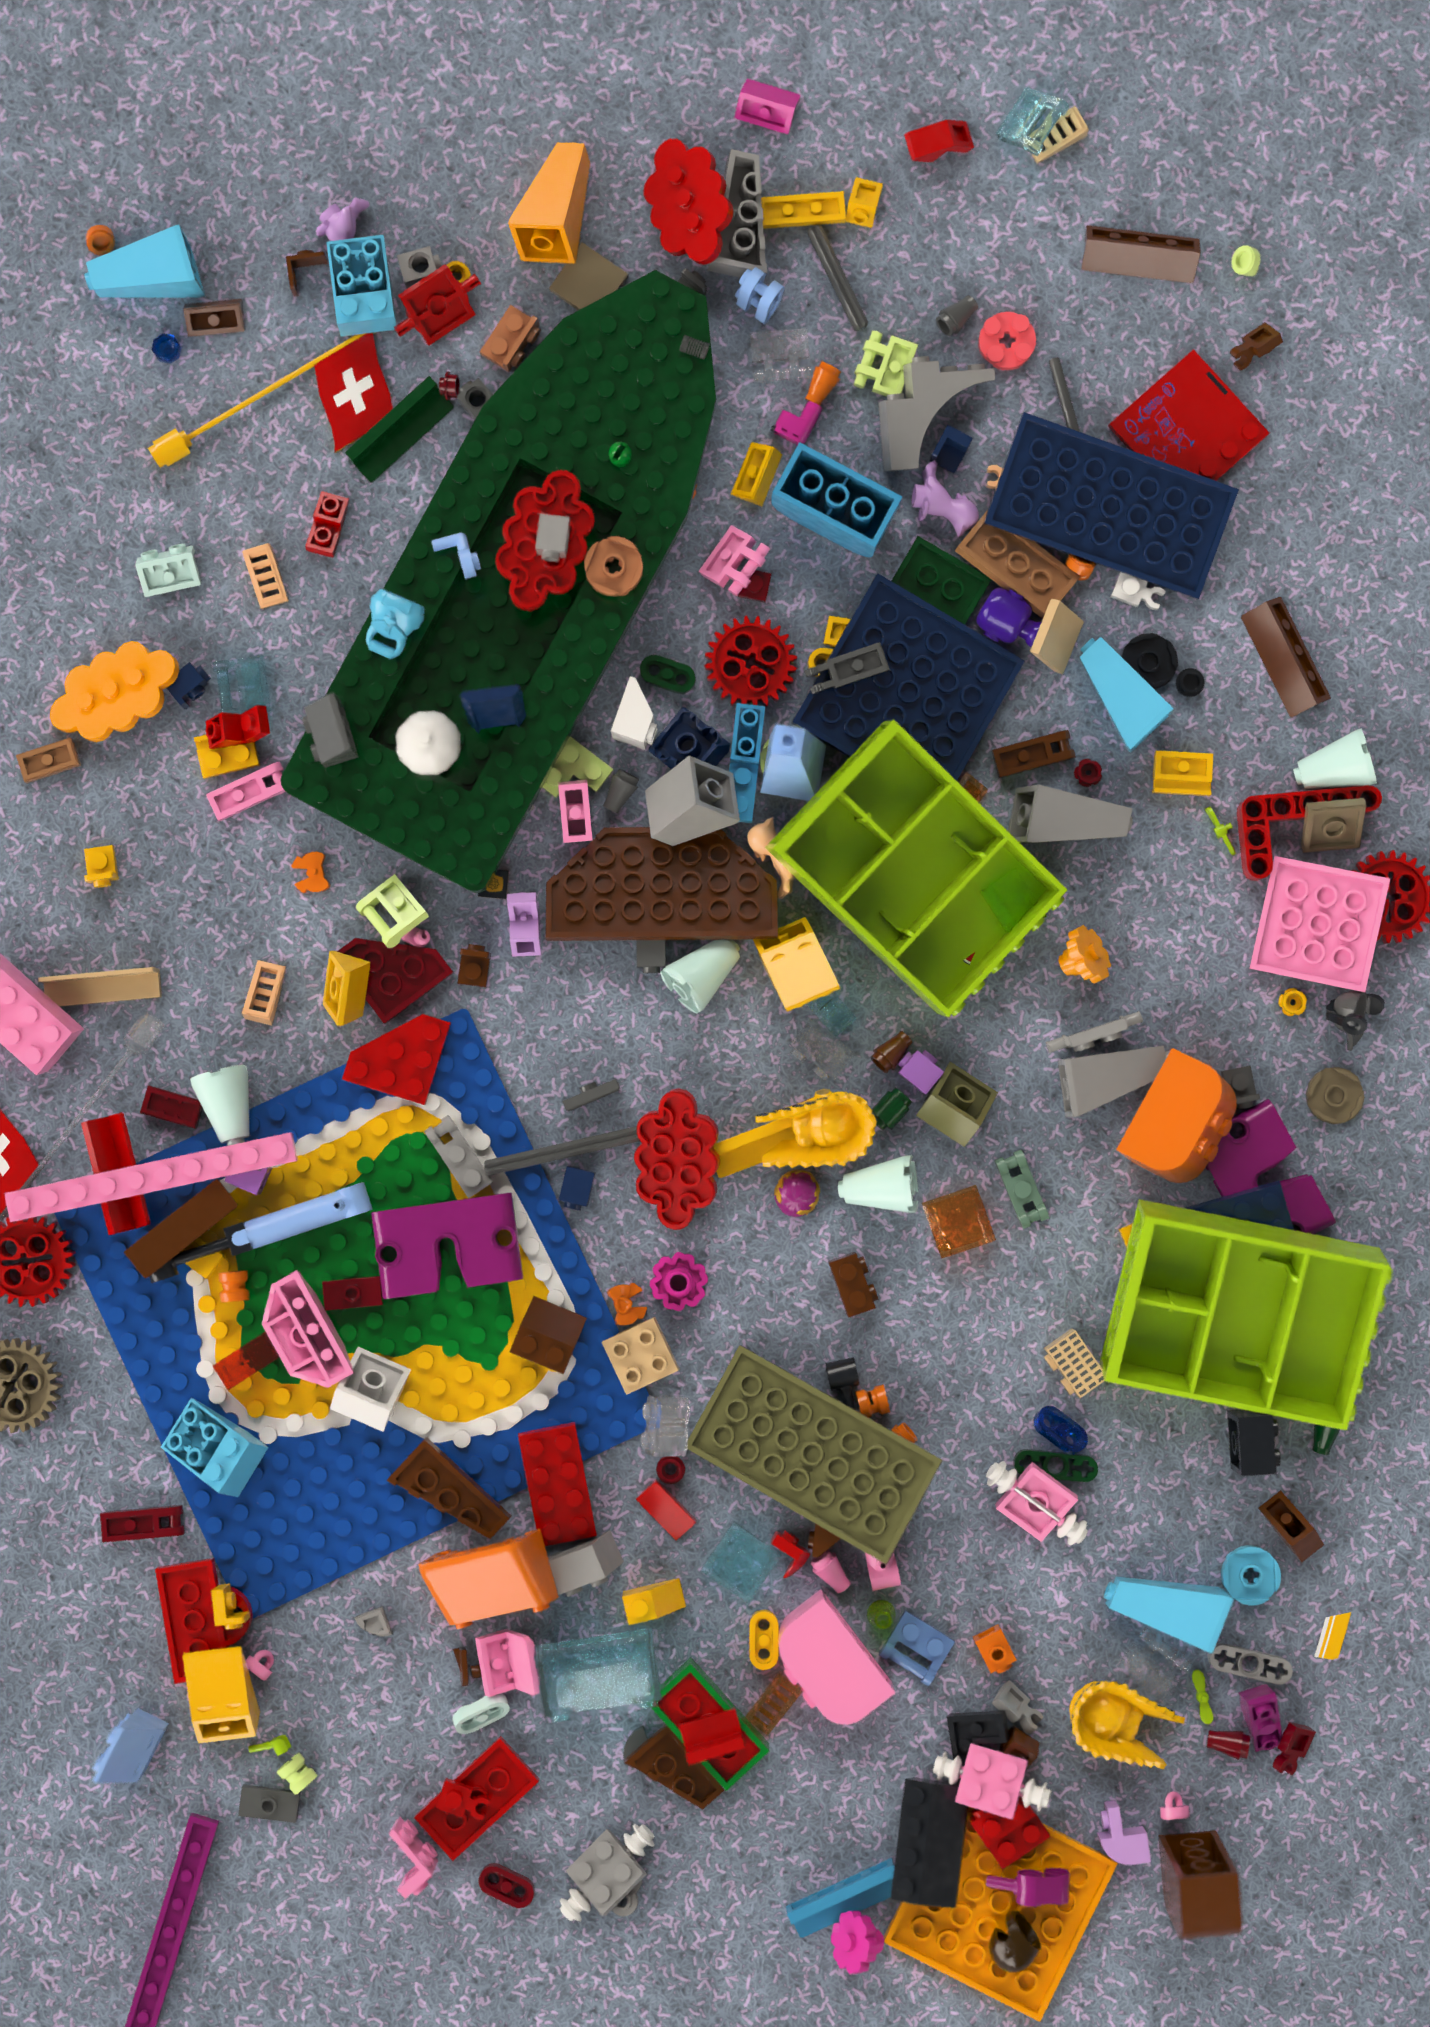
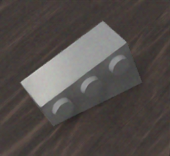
M610 1530L602 1533L595 1540L590 1542L585 1540L578 1543L577 1547L563 1552L559 1551L548 1556L558 1595L566 1593L567 1597L582 1591V1586L591 1584L592 1587L599 1586L607 1582V1576L624 1562Z

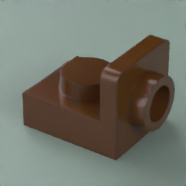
M468 944V949L461 948L460 950L461 960L457 984L487 988L491 953L485 952V946Z

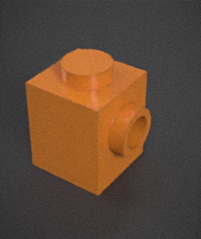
M999 1624L973 1636L990 1673L995 1671L998 1674L1003 1673L1013 1666V1662L1017 1661Z

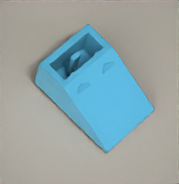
M384 235L326 242L336 320L341 337L395 330L394 326L397 325Z
M194 1398L189 1400L161 1446L163 1450L215 1491L234 1497H239L269 1448L251 1433Z

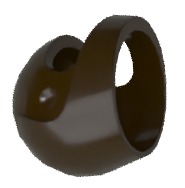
M1013 1910L1006 1914V1926L1009 1935L1003 1930L995 1928L990 1937L989 1952L994 1963L1001 1969L1008 1972H1021L1034 1962L1041 1950V1944L1025 1917L1018 1911Z

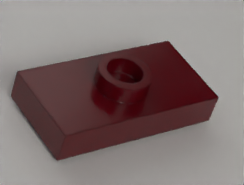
M148 1085L140 1113L197 1129L203 1107L198 1099Z
M380 1276L322 1282L325 1311L384 1305Z

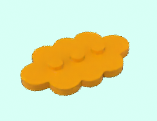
M135 641L124 643L115 654L106 651L99 653L94 657L90 666H77L69 672L65 680L66 694L59 697L53 703L50 710V720L59 730L66 733L79 731L81 736L91 742L104 741L111 735L113 730L119 732L129 731L135 726L139 717L147 719L159 713L165 700L163 689L169 687L177 679L179 663L168 652L157 650L150 653L148 648Z

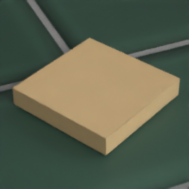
M1051 599L1030 652L1050 669L1063 674L1084 621L1060 600Z

